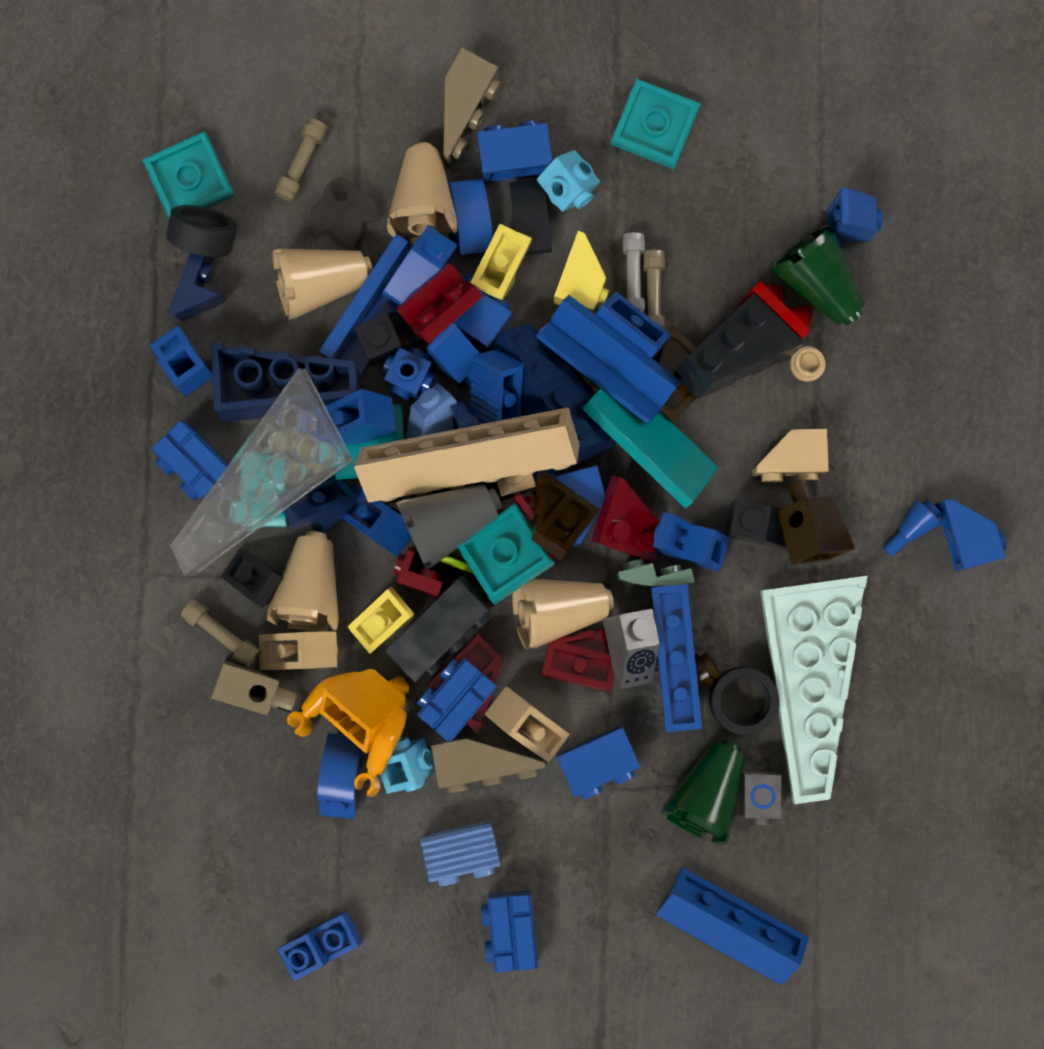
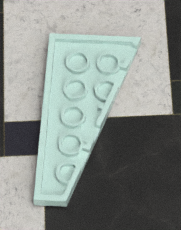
M868 576L760 591L773 679L779 695L778 712L793 804L828 800L831 798L837 762L836 753L839 735L842 732L844 720L842 717L845 699L848 696L856 649L855 640L858 622L861 619L864 588H866Z

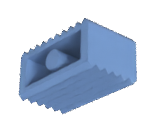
M491 820L424 835L420 839L429 882L438 881L439 886L460 882V875L472 872L474 878L486 877L495 873L494 867L501 866Z

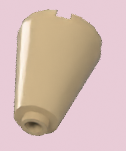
M427 142L416 143L406 150L387 218L388 233L393 237L396 234L410 237V244H415L427 225L448 239L449 233L453 231L455 235L457 232V218L441 154L437 148Z
M280 248L272 252L274 270L281 269L278 271L276 283L284 312L288 315L289 320L298 318L360 289L372 272L369 257H363L361 251Z
M307 531L305 536L297 538L282 574L283 579L278 585L267 610V620L272 624L278 625V620L281 619L288 621V629L298 631L327 632L329 625L333 631L337 630L339 615L333 543L326 539V534L317 531Z
M532 579L512 593L514 615L518 614L521 624L516 626L525 649H535L608 618L609 611L613 610L614 607L612 593L609 589H605L602 583Z

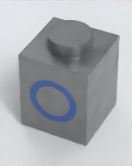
M742 772L740 782V815L744 818H749V824L771 825V819H781V774L776 772Z

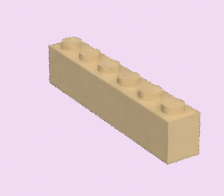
M562 408L362 447L354 468L368 503L380 500L389 502L401 496L412 494L421 496L434 490L444 488L458 489L466 484L482 481L491 483L500 478L514 475L528 476L541 470L552 468L562 470L570 465L577 464L580 444L569 408Z

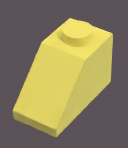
M577 232L554 295V304L559 306L563 299L570 295L594 313L596 308L600 309L602 304L606 302L609 290L604 288L606 276L583 232Z

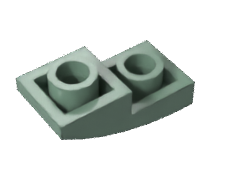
M643 559L622 564L624 571L616 573L618 581L641 587L653 588L695 582L692 569L682 570L681 564L660 569L662 576L656 577L653 563L644 565Z

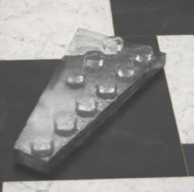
M298 368L170 545L184 576L193 577L353 461L307 370Z

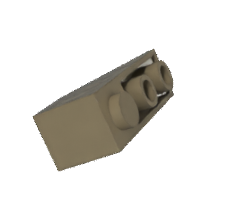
M463 48L459 51L445 76L444 161L445 166L449 168L454 159L460 160L468 146L466 138L471 129L476 131L479 128L485 115V111L482 110L488 99L491 101L495 99L502 83L499 81L498 66Z
M470 737L454 739L451 743L443 741L431 745L439 789L447 787L448 793L468 790V783L481 780L483 786L504 783L503 776L518 774V779L536 777L540 775L539 769L546 768L545 762L542 759Z

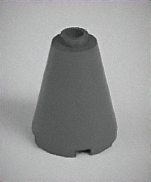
M484 484L404 499L396 503L425 569L433 567L499 517L497 510L502 508L495 489L487 490Z

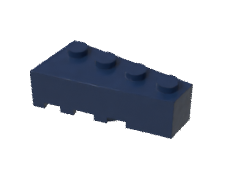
M531 323L504 331L489 351L499 349L501 352H506L510 357H515V360L524 362L521 415L527 416L569 408L580 444L577 464L608 453L617 442L582 409L594 396L589 388L557 353L536 338L538 331Z
M210 342L214 410L223 422L309 414L361 389L360 373L354 361L316 356L301 357L276 351V353L256 351L255 348L241 346L240 348L225 347L223 344Z

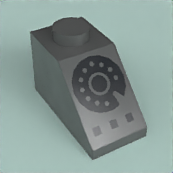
M647 609L603 619L617 690L652 683L660 645L653 610Z

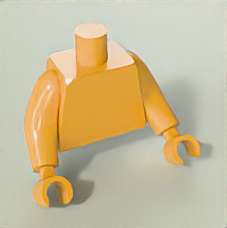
M373 669L332 676L318 683L302 704L301 708L303 711L301 713L297 711L290 713L287 717V723L293 728L297 727L294 731L296 735L306 737L313 730L311 717H316L321 713L366 754L370 752L366 764L368 770L366 773H362L355 778L354 786L357 790H361L364 782L370 779L371 786L367 791V796L373 797L380 790V781L377 775L384 772L405 728L407 713L404 710L406 703L405 695L409 693V685L401 676H396L387 681Z

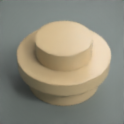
M809 346L800 348L790 360L792 374L804 382L818 379L823 374L826 366L823 354L818 349Z

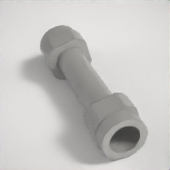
M636 232L626 233L623 235V254L627 255V298L625 299L644 313L645 299L641 298V254H644L645 251L644 234Z

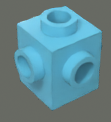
M576 150L556 157L536 179L547 192L551 202L558 206L562 212L575 206L577 209L583 208L593 199L594 195L591 192L601 183L594 174L590 164L584 161Z
M408 736L400 738L384 772L380 774L387 794L406 790V792L417 790L426 784L425 779L435 771L433 755L427 748L424 737L409 740Z

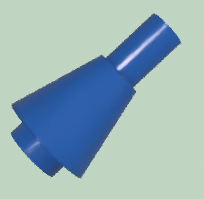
M916 499L900 525L899 532L883 548L893 557L909 541L912 542L940 526L942 523L938 518L942 513L929 500L926 499L921 503Z

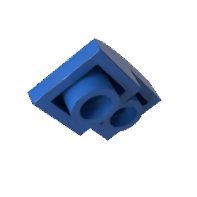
M483 179L448 182L457 218V232L455 234L457 254L486 252L493 234Z
M344 911L280 946L277 950L293 981H296L325 966L329 961L359 947L363 942L347 911Z

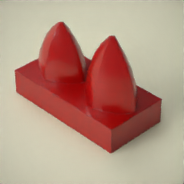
M760 281L738 305L740 307L755 293L802 340L811 331L809 327L812 321V306L802 305L788 308L783 303V285H764Z

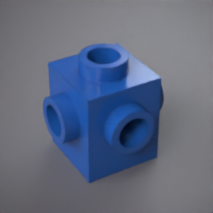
M399 347L396 355L390 354L382 370V373L386 375L384 380L387 386L390 387L389 392L408 401L409 397L418 400L425 390L432 387L436 377L433 374L432 362L427 361L429 356L413 347H410L409 351ZM406 365L414 368V373L409 377L401 374Z

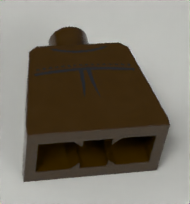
M801 480L788 486L793 504L780 509L778 515L792 565L828 561L855 549L837 506L830 496L814 497L808 480Z

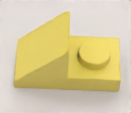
M499 224L470 283L475 285L478 290L503 300L515 283L516 273L529 249L532 238Z
M391 586L347 627L368 653L371 654L397 630L409 623L414 618V613Z

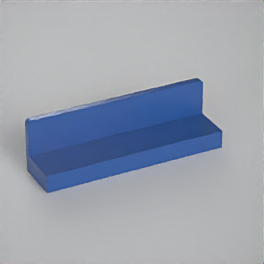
M397 234L395 235L319 350L322 357L354 361L360 376L370 362L354 327L386 313L397 311L399 305L382 293L410 251L407 240Z
M570 295L563 299L551 320L536 334L537 339L645 423H649L681 383L678 378Z
M683 584L653 587L650 589L652 610L660 643L657 660L664 729L666 732L702 729L688 586Z
M684 867L677 873L668 898L657 911V916L781 985L801 966L809 939L808 936Z

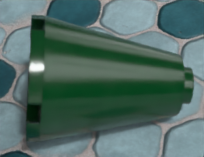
M828 224L811 234L814 240L809 238L805 242L800 241L776 261V266L772 267L776 275L835 324L843 322L847 326L863 314L861 308L865 302L836 234Z
M722 739L721 743L713 742L665 802L660 811L661 815L668 814L666 819L694 836L701 838L702 835L708 833L713 835L712 843L719 845L727 844L745 762V756L740 753L742 748L725 739Z

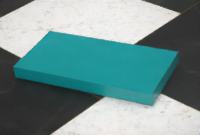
M602 388L582 408L685 508L694 502L719 468L661 411L649 423H645Z

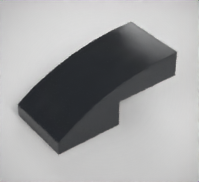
M537 180L509 182L514 230L532 238L526 255L551 253L552 242L545 190Z

